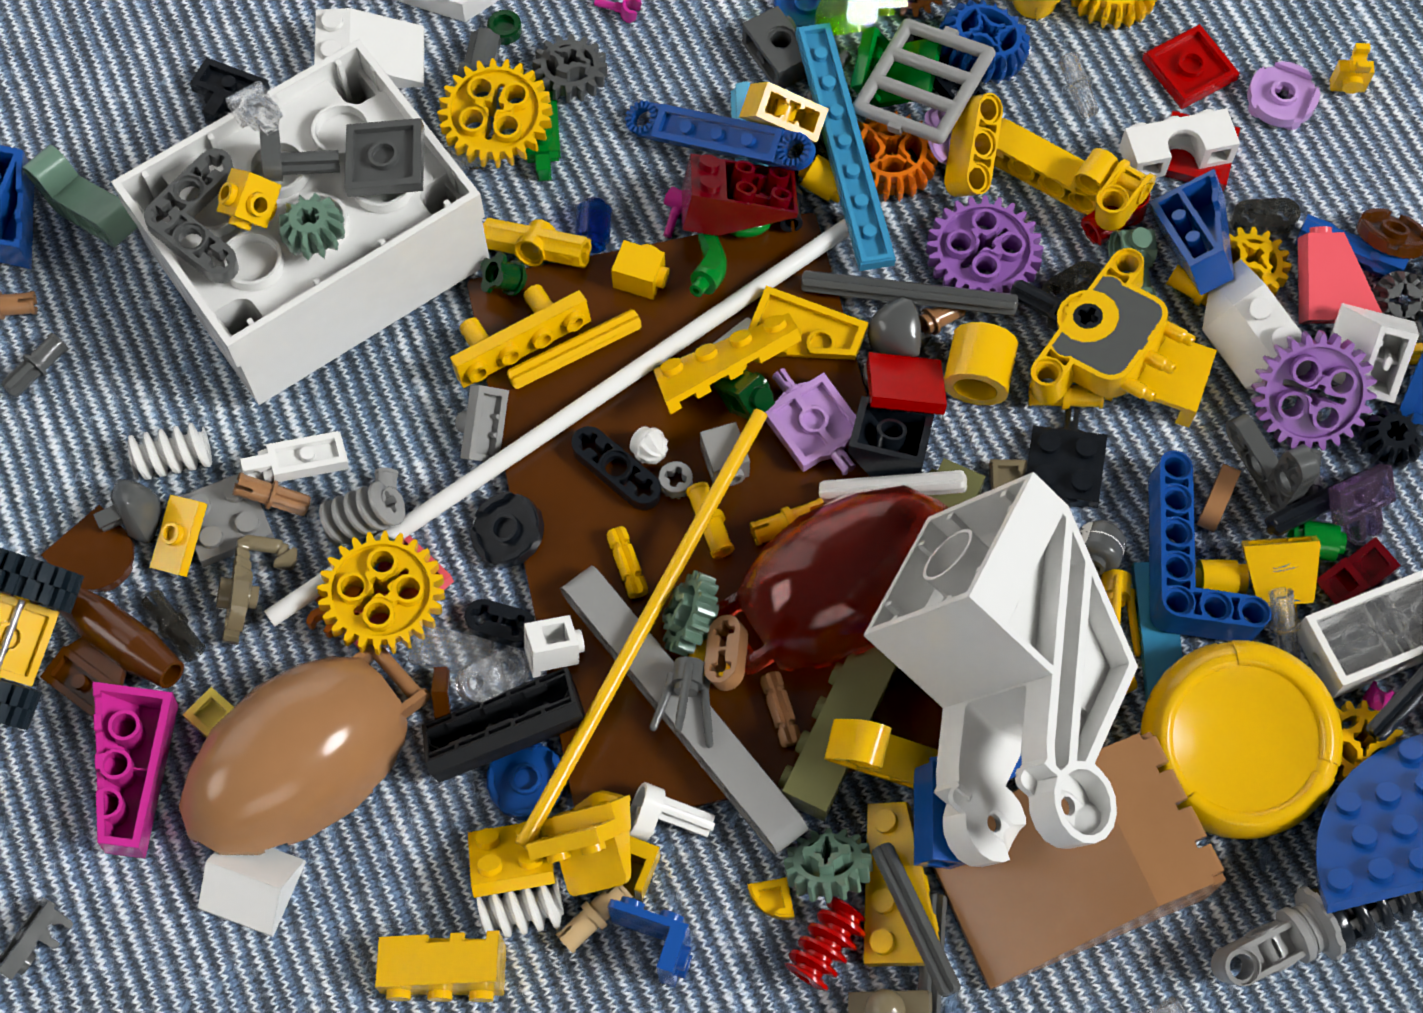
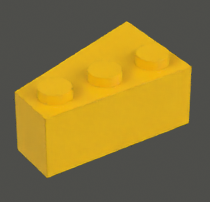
M499 930L487 931L486 939L465 938V933L463 932L450 933V938H429L427 934L379 937L375 988L381 994H386V1000L410 1001L411 995H427V1000L449 1002L452 1001V995H469V1001L492 1002L494 996H504L506 944Z

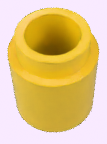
M818 154L808 167L799 171L798 176L803 178L800 185L827 202L831 199L838 204L840 198L830 162Z
M1199 559L1195 567L1196 587L1246 594L1249 586L1248 567L1245 563H1238L1237 560Z

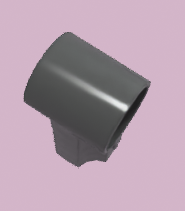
M479 27L478 30L472 31L465 62H460L457 75L462 78L465 77V66L472 71H476L477 61L479 60L485 68L489 67L491 58H494L497 63L501 45L500 35L494 33L489 28ZM480 92L477 95L487 96L489 93Z

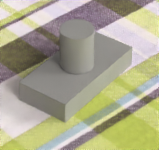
M470 384L467 411H461L455 419L457 430L464 433L461 459L485 462L501 451L509 390Z

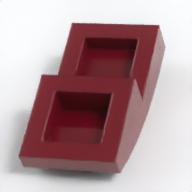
M1375 537L1351 556L1343 558L1319 576L1316 584L1335 605L1372 590L1397 572L1401 565L1378 538Z

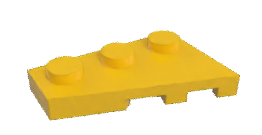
M766 285L748 330L763 324L766 319L772 316L790 313L802 341L775 356L855 360L868 330L869 323Z

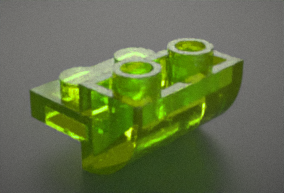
M821 0L816 10L815 25L830 23L834 36L865 32V25L878 23V17L895 16V9L908 7L907 0Z

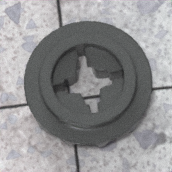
M1394 271L1382 277L1376 284L1373 294L1383 314L1414 322L1423 316V283L1417 278V274L1406 271ZM1401 293L1411 298V301L1402 305V310L1399 304L1389 302L1390 299L1401 296Z

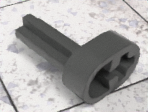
M259 130L264 178L277 182L283 181V175L340 173L338 150L281 153L279 130Z

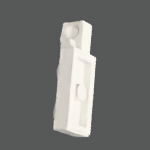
M338 431L266 444V449L258 451L257 456L240 459L242 473L270 483L274 480L283 482L349 469L341 433Z

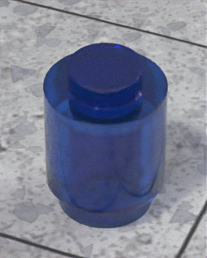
M595 197L587 198L584 202L577 205L575 235L591 239L592 249L590 253H601L606 250V245L610 242L612 208L603 199Z

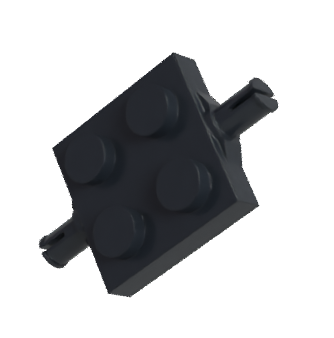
M1072 407L1065 410L1063 427L1051 428L1033 425L1026 475L1034 472L1069 508L1075 506L1098 508L1108 435L1084 432L1078 429L1081 411L1074 408L1073 421H1071Z

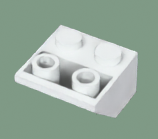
M1341 303L1331 335L1337 333L1341 336V344L1349 339L1355 344L1353 351L1360 349L1366 354L1361 362L1368 361L1373 365V369L1365 375L1373 376L1377 380L1376 384L1367 387V389L1377 395L1376 399L1395 403L1419 337L1416 323L1407 319ZM1340 372L1332 380L1341 385L1346 378V373Z

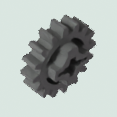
M570 34L568 40H563L560 35H557L556 43L552 44L546 40L544 41V50L536 49V59H533L532 62L535 81L543 80L544 91H552L553 100L556 101L560 96H565L566 103H570L572 97L577 96L583 102L585 93L596 96L597 87H604L605 77H607L605 52H599V45L597 43L590 46L587 45V37L584 36L580 41H576L574 34Z

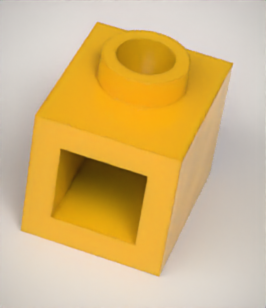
M623 240L611 270L613 288L654 300L658 288L664 289L669 276L670 268L665 267V252L650 244L639 245Z

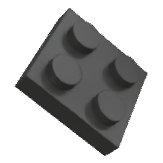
M421 118L346 124L344 189L348 197L423 191L424 125Z

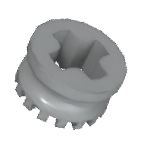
M673 461L662 467L659 473L661 492L666 497L669 496L671 499L686 497L687 488L693 484L692 471L688 465ZM676 472L678 474L681 473L682 480L685 483L678 482L676 487L670 486V479L668 477H674Z

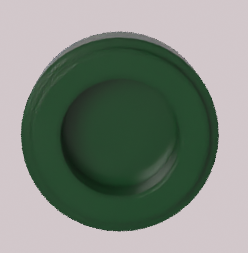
M496 11L487 21V28L500 35L501 45H509L516 42L522 34L521 20L513 11Z

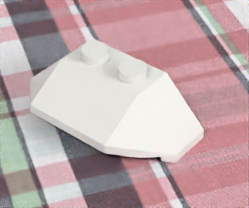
M1240 259L1233 264L1234 279L1208 292L1202 331L1244 388L1255 391L1251 385L1263 380L1255 370H1267L1269 366L1264 361L1263 356L1275 358L1277 356L1274 349L1275 344L1285 350L1288 348L1287 337L1291 336L1299 343L1301 342L1302 332L1267 285ZM1307 360L1300 363L1296 369V375L1306 374L1311 368V361ZM1289 379L1283 381L1284 385L1302 388L1305 392L1310 390V388L1302 386L1295 381ZM1296 395L1288 396V397L1297 398Z

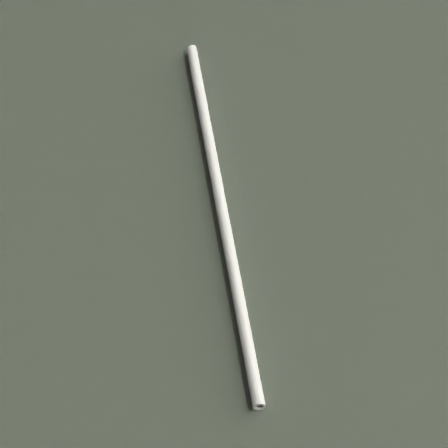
M845 218L406 514L401 524L390 526L388 529L383 530L387 531L389 541H394L399 533H402L405 539L761 297L766 285L772 288L776 287L848 238L850 235ZM383 531L374 536L375 541L381 539ZM330 566L327 569H325L328 571H332ZM319 573L264 610V613L275 627L320 597L317 586L327 583L322 580Z

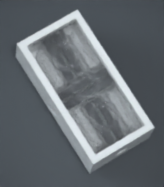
M1423 570L1305 616L1294 630V634L1312 668L1325 684L1333 699L1369 685L1373 681H1379L1423 663Z

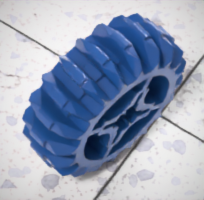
M969 0L966 4L958 3L955 8L950 9L945 15L939 27L944 30L945 26L957 29L959 36L986 44L995 49V57L981 79L983 84H986L989 80L996 84H999L1001 80L1009 81L1014 74L1017 75L1018 71L1022 69L1029 55L1030 36L1025 33L1026 26L1018 24L1019 17L1010 16L1008 8L1005 10L997 8L996 2L992 6L987 5L984 0H981L978 4L973 0ZM944 45L941 48V57L949 60L948 65L970 72L978 58Z

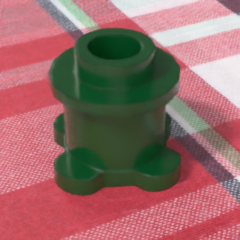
M497 252L495 257L491 259L485 258L481 263L480 269L483 276L481 290L483 292L491 293L496 288L502 290L508 296H515L524 288L527 282V274L523 263L517 260L508 262L507 256L504 253Z

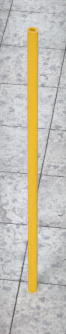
M754 409L516 839L515 843L527 849L526 844L535 841L767 418V414L764 411Z

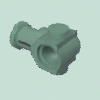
M1138 227L1133 230L1113 231L1109 241H1107L1109 260L1113 254L1123 248H1132L1139 251L1144 257V282L1141 289L1156 296V289L1151 287L1149 269L1153 267L1158 250L1155 230ZM1122 271V272H1124V273H1131L1132 271Z

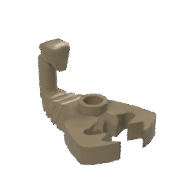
M245 535L237 540L231 578H220L216 608L226 609L222 643L239 644V635L243 630L246 612L248 608L256 609L260 587L252 585L253 573L251 571L249 550L276 554L278 558L274 560L273 567L290 571L297 564V548L289 549L288 544L283 543L281 539L255 535Z

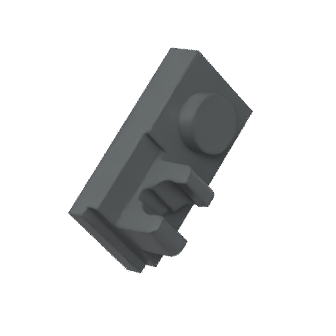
M42 897L0 955L1 974L10 980L14 978L16 973L24 974L36 957V954L32 951L37 946L36 942L38 940L52 949H56L60 945L58 941L51 938L48 926L50 924H62L64 927L71 929L73 922L54 909L56 904Z

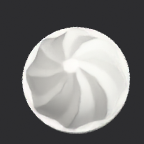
M644 426L633 434L630 441V450L641 463L657 464L666 457L668 440L664 437L661 430L655 427L649 428Z

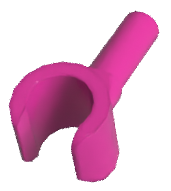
M608 0L594 1V6L620 13L622 20L626 23H632L636 20V11H639L642 5L641 0H623V3Z
M674 186L670 187L664 198V205L672 208L663 234L667 238H672L677 218L682 213V190Z
M1373 681L1362 698L1367 701L1370 708L1380 711L1392 698L1394 691L1384 692L1378 688V682Z

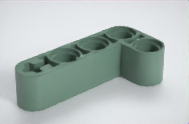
M49 144L22 167L30 181L59 215L115 248L138 228L122 205L119 197L79 176L65 156L53 145Z

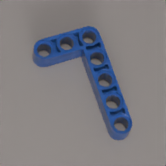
M1177 450L1168 451L1160 458L1149 475L1148 480L1149 607L1151 622L1160 631L1223 641H1253L1271 620V609L1266 601L1254 595L1196 587L1193 465L1190 458L1183 452ZM1168 571H1170V572H1172L1173 574H1175L1176 577H1173L1172 575H1170V574L1168 573ZM1168 605L1175 608L1177 612L1172 611ZM1206 611L1212 613L1214 617H1211ZM1244 616L1249 618L1251 622L1247 621Z

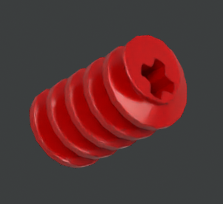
M834 896L831 903H826L829 910L821 909L817 913V918L821 924L812 922L808 925L807 928L811 937L801 936L799 938L798 944L802 951L793 949L789 952V958L793 964L784 963L787 969L803 982L826 992L829 987L822 979L823 975L833 978L838 976V973L831 965L833 961L845 965L848 962L841 952L842 948L851 951L857 949L850 939L851 935L862 938L866 936V933L859 925L861 921H866L863 915L843 900Z

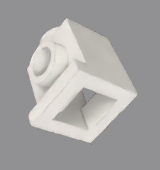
M570 615L524 623V649L533 678L540 677L541 671L579 664V653L585 651L584 639L581 630L574 629Z

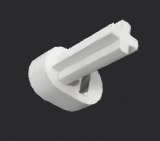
M647 782L640 785L630 807V836L645 842L653 834L658 820L704 837H708L710 830L713 831L715 823H713L715 819L714 814L666 797L663 788Z

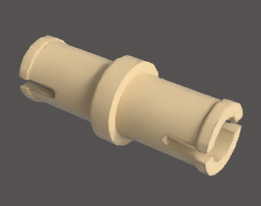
M623 885L605 889L590 903L585 901L580 906L583 910L555 935L574 954L576 949L598 928L603 930L608 926L606 921L610 918L607 907L610 899L620 901L622 896L633 898V896Z

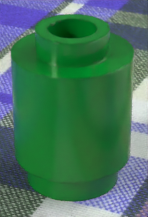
M1309 521L1287 533V537L1316 535L1321 545L1319 560L1334 562L1338 555L1344 554L1346 549L1347 535L1345 532H1341L1339 524Z

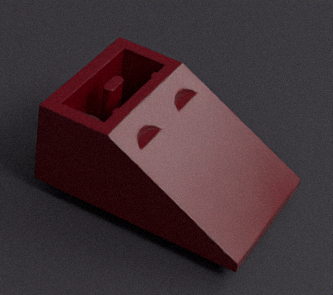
M690 153L682 184L683 230L720 236L797 218L798 203L795 171L776 166L755 165L744 160L732 161L721 159L710 154L698 155Z

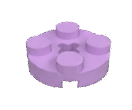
M1275 62L1273 67H1267L1266 69L1262 67L1254 74L1247 91L1248 111L1253 117L1259 118L1269 125L1282 127L1287 130H1296L1300 127L1301 123L1307 121L1314 113L1320 98L1319 87L1315 88V84L1311 81L1313 76L1302 66L1291 62ZM1285 90L1288 92L1287 97L1290 99H1282L1276 93Z

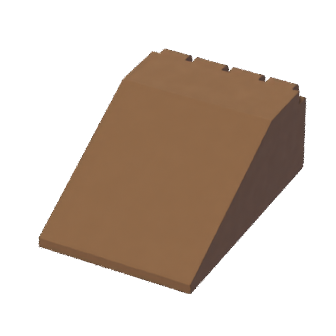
M1151 732L1143 735L1137 733L1101 748L1095 765L1108 778L1116 796L1117 815L1114 828L1107 838L1095 844L1071 849L1054 847L1046 842L1035 829L1029 812V798L1018 789L1012 793L1021 803L1026 816V825L1019 831L1008 851L1009 861L984 867L968 866L967 864L953 869L933 867L989 991L1205 900L1226 881L1222 873L1225 870L1212 844H1207L1200 848L1196 845V842L1206 838L1207 835L1193 807L1189 806L1178 810L1176 806L1188 798L1174 770L1169 769L1159 773L1157 768L1169 763V760L1157 737L1152 736ZM1063 798L1061 806L1064 814L1068 815L1069 804ZM989 816L987 824L990 830L994 832L996 822L992 816Z

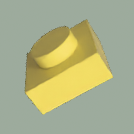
M210 687L183 716L207 738L211 729L234 706Z

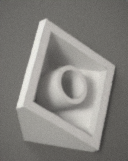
M274 848L267 849L265 853L260 855H219L218 852H214L205 864L198 909L273 937L306 861Z

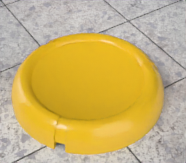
M1230 640L1220 644H1208L1184 655L1169 667L1157 681L1149 695L1142 716L1140 735L1151 732L1152 736H1156L1169 760V763L1157 768L1159 773L1173 769L1188 798L1186 801L1176 805L1178 810L1192 806L1204 831L1219 837L1246 840L1258 839L1279 834L1298 825L1309 817L1327 797L1334 785L1338 767H1340L1342 761L1343 732L1341 720L1335 702L1325 684L1300 659L1280 648L1262 642Z

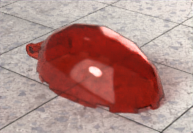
M900 485L850 492L796 518L763 546L744 572L738 591L717 604L719 605L717 618L723 615L734 616L742 612L764 645L754 652L748 642L745 674H755L773 662L776 663L779 669L788 671L812 665L815 668L833 665L832 661L839 660L852 653L858 655L875 647L863 636L927 518L949 507L933 497L908 486ZM733 629L729 630V634L734 633Z

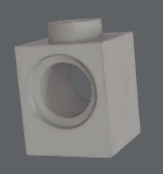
M736 422L700 432V448L712 483L717 478L740 436ZM748 454L744 458L730 486L742 482L745 477H749L750 460Z

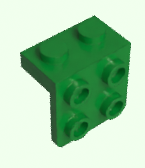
M876 26L864 28L858 47V55L850 85L857 94L861 91L890 43ZM922 39L905 43L902 49L939 61L942 45ZM895 61L886 75L889 78L929 92L933 90L935 75ZM878 89L869 104L881 108L914 101Z

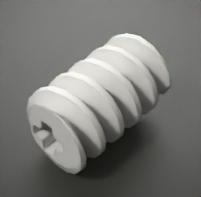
M188 423L186 435L182 434L178 426H173L172 438H168L163 429H158L157 441H153L148 432L143 433L142 444H138L133 435L128 436V456L136 479H138L140 473L145 480H150L153 477L154 470L160 477L167 476L169 466L175 474H179L183 470V463H185L190 471L197 469L198 459L204 467H211L212 465L211 449L206 430L202 427V431L198 432L193 423Z
M554 875L555 884H552L551 888L544 885L536 887L535 891H531L530 888L522 889L517 895L514 891L505 892L503 898H499L498 894L488 895L487 901H483L481 897H476L480 922L485 935L487 931H495L500 928L506 938H511L515 924L521 934L525 935L528 933L530 921L533 922L536 929L540 932L544 930L546 918H549L554 928H559L561 917L564 915L557 875Z

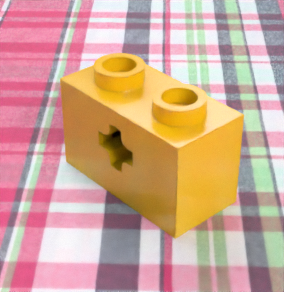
M770 82L750 84L739 118L750 122L784 128L789 131L801 132L809 137L813 143H816L828 108Z

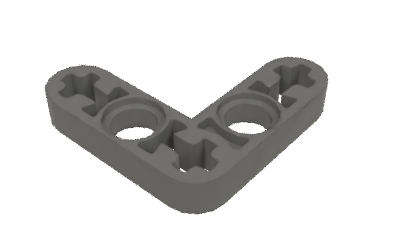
M216 148L202 153L150 202L144 211V219L148 231L164 243L165 246L209 280L215 283H225L235 278L239 270L235 251L194 219L219 194L222 185L227 182L231 168H234L231 156L226 151ZM222 164L223 170L221 172L216 169L210 172L209 166L219 167ZM206 179L208 180V184H209V185H206V184H205L204 181H205ZM192 186L200 190V194L194 200L188 201L179 197L180 192L186 187ZM171 202H174L176 205L174 208H172ZM160 215L165 218L169 215L170 221L166 223L161 220L157 223L156 217ZM189 234H197L202 237L201 243L195 248L183 247L181 240ZM209 250L211 255L218 261L222 262L226 259L228 265L226 267L217 265L214 268L211 257L207 255Z
M1242 414L1227 421L1225 426L1226 433L1232 446L1271 508L1277 512L1302 500L1319 474V464L1313 451L1307 445L1302 444L1286 451L1278 460L1260 429L1248 414Z

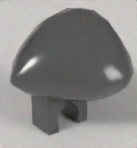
M904 297L889 302L880 308L870 320L867 333L869 344L873 351L882 354L910 357L919 356L920 348H924L932 338L929 333H921L919 313L914 302Z
M118 479L111 492L113 505L93 514L94 518L103 532L124 524L126 527L125 531L129 537L142 543H150L155 537L162 514L161 500L152 489L129 479Z

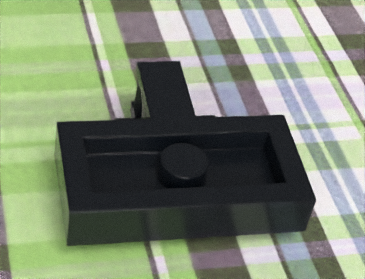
M207 57L190 82L192 92L205 96L204 101L206 105L202 110V114H204L205 124L207 125L212 124L226 116L227 112H233L270 89L267 79Z

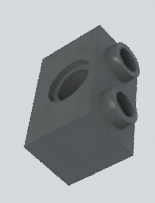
M776 6L743 23L742 44L770 83L786 89L807 77L795 36L796 24L789 15L785 16L779 6Z

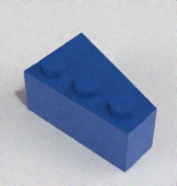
M0 145V263L32 269L34 184L22 169L29 161L22 149Z

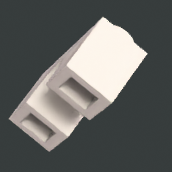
M1227 108L1215 111L1206 109L1194 115L1184 117L1171 116L1163 121L1149 124L1141 122L1125 128L1119 149L1123 159L1130 161V166L1146 175L1152 173L1157 178L1166 175L1172 159L1170 153L1172 149L1188 151L1195 158L1198 169L1232 163L1240 142Z

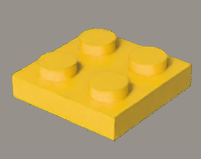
M526 821L519 824L468 832L470 877L474 898L555 884L553 863L548 864L546 857L530 861L527 849L515 843ZM544 825L535 840L546 836Z

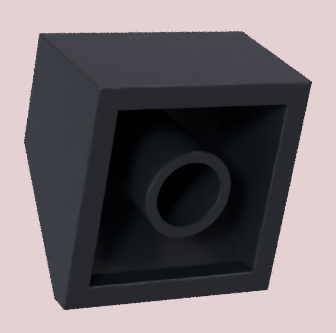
M861 396L848 446V453L870 477L921 473L934 414L870 407V398Z

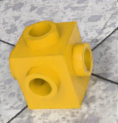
M231 168L227 182L222 185L219 191V204L216 211L229 216L228 224L237 228L250 231L253 225L267 229L269 221L276 214V201L282 185L252 172Z

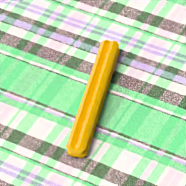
M630 309L508 369V379L515 389H519L639 330L642 327L640 317L635 310Z

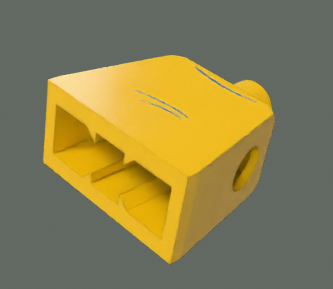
M1315 535L1241 541L1254 596L1262 598L1269 606H1273L1275 626L1297 625V604L1313 603L1315 600L1321 548L1320 540Z

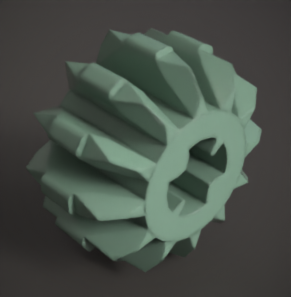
M314 193L310 200H305L299 194L296 205L286 203V213L278 215L279 235L282 242L288 246L289 251L294 256L302 253L303 257L309 261L315 253H318L325 259V250H338L339 243L337 240L345 238L343 226L345 220L342 211L335 206L330 197L321 200L320 196Z

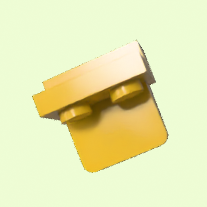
M600 790L591 794L571 810L548 817L543 824L546 836L526 844L530 861L543 857L547 858L548 864L559 861L567 891L572 896L618 887L627 883L631 878L630 795L623 796Z

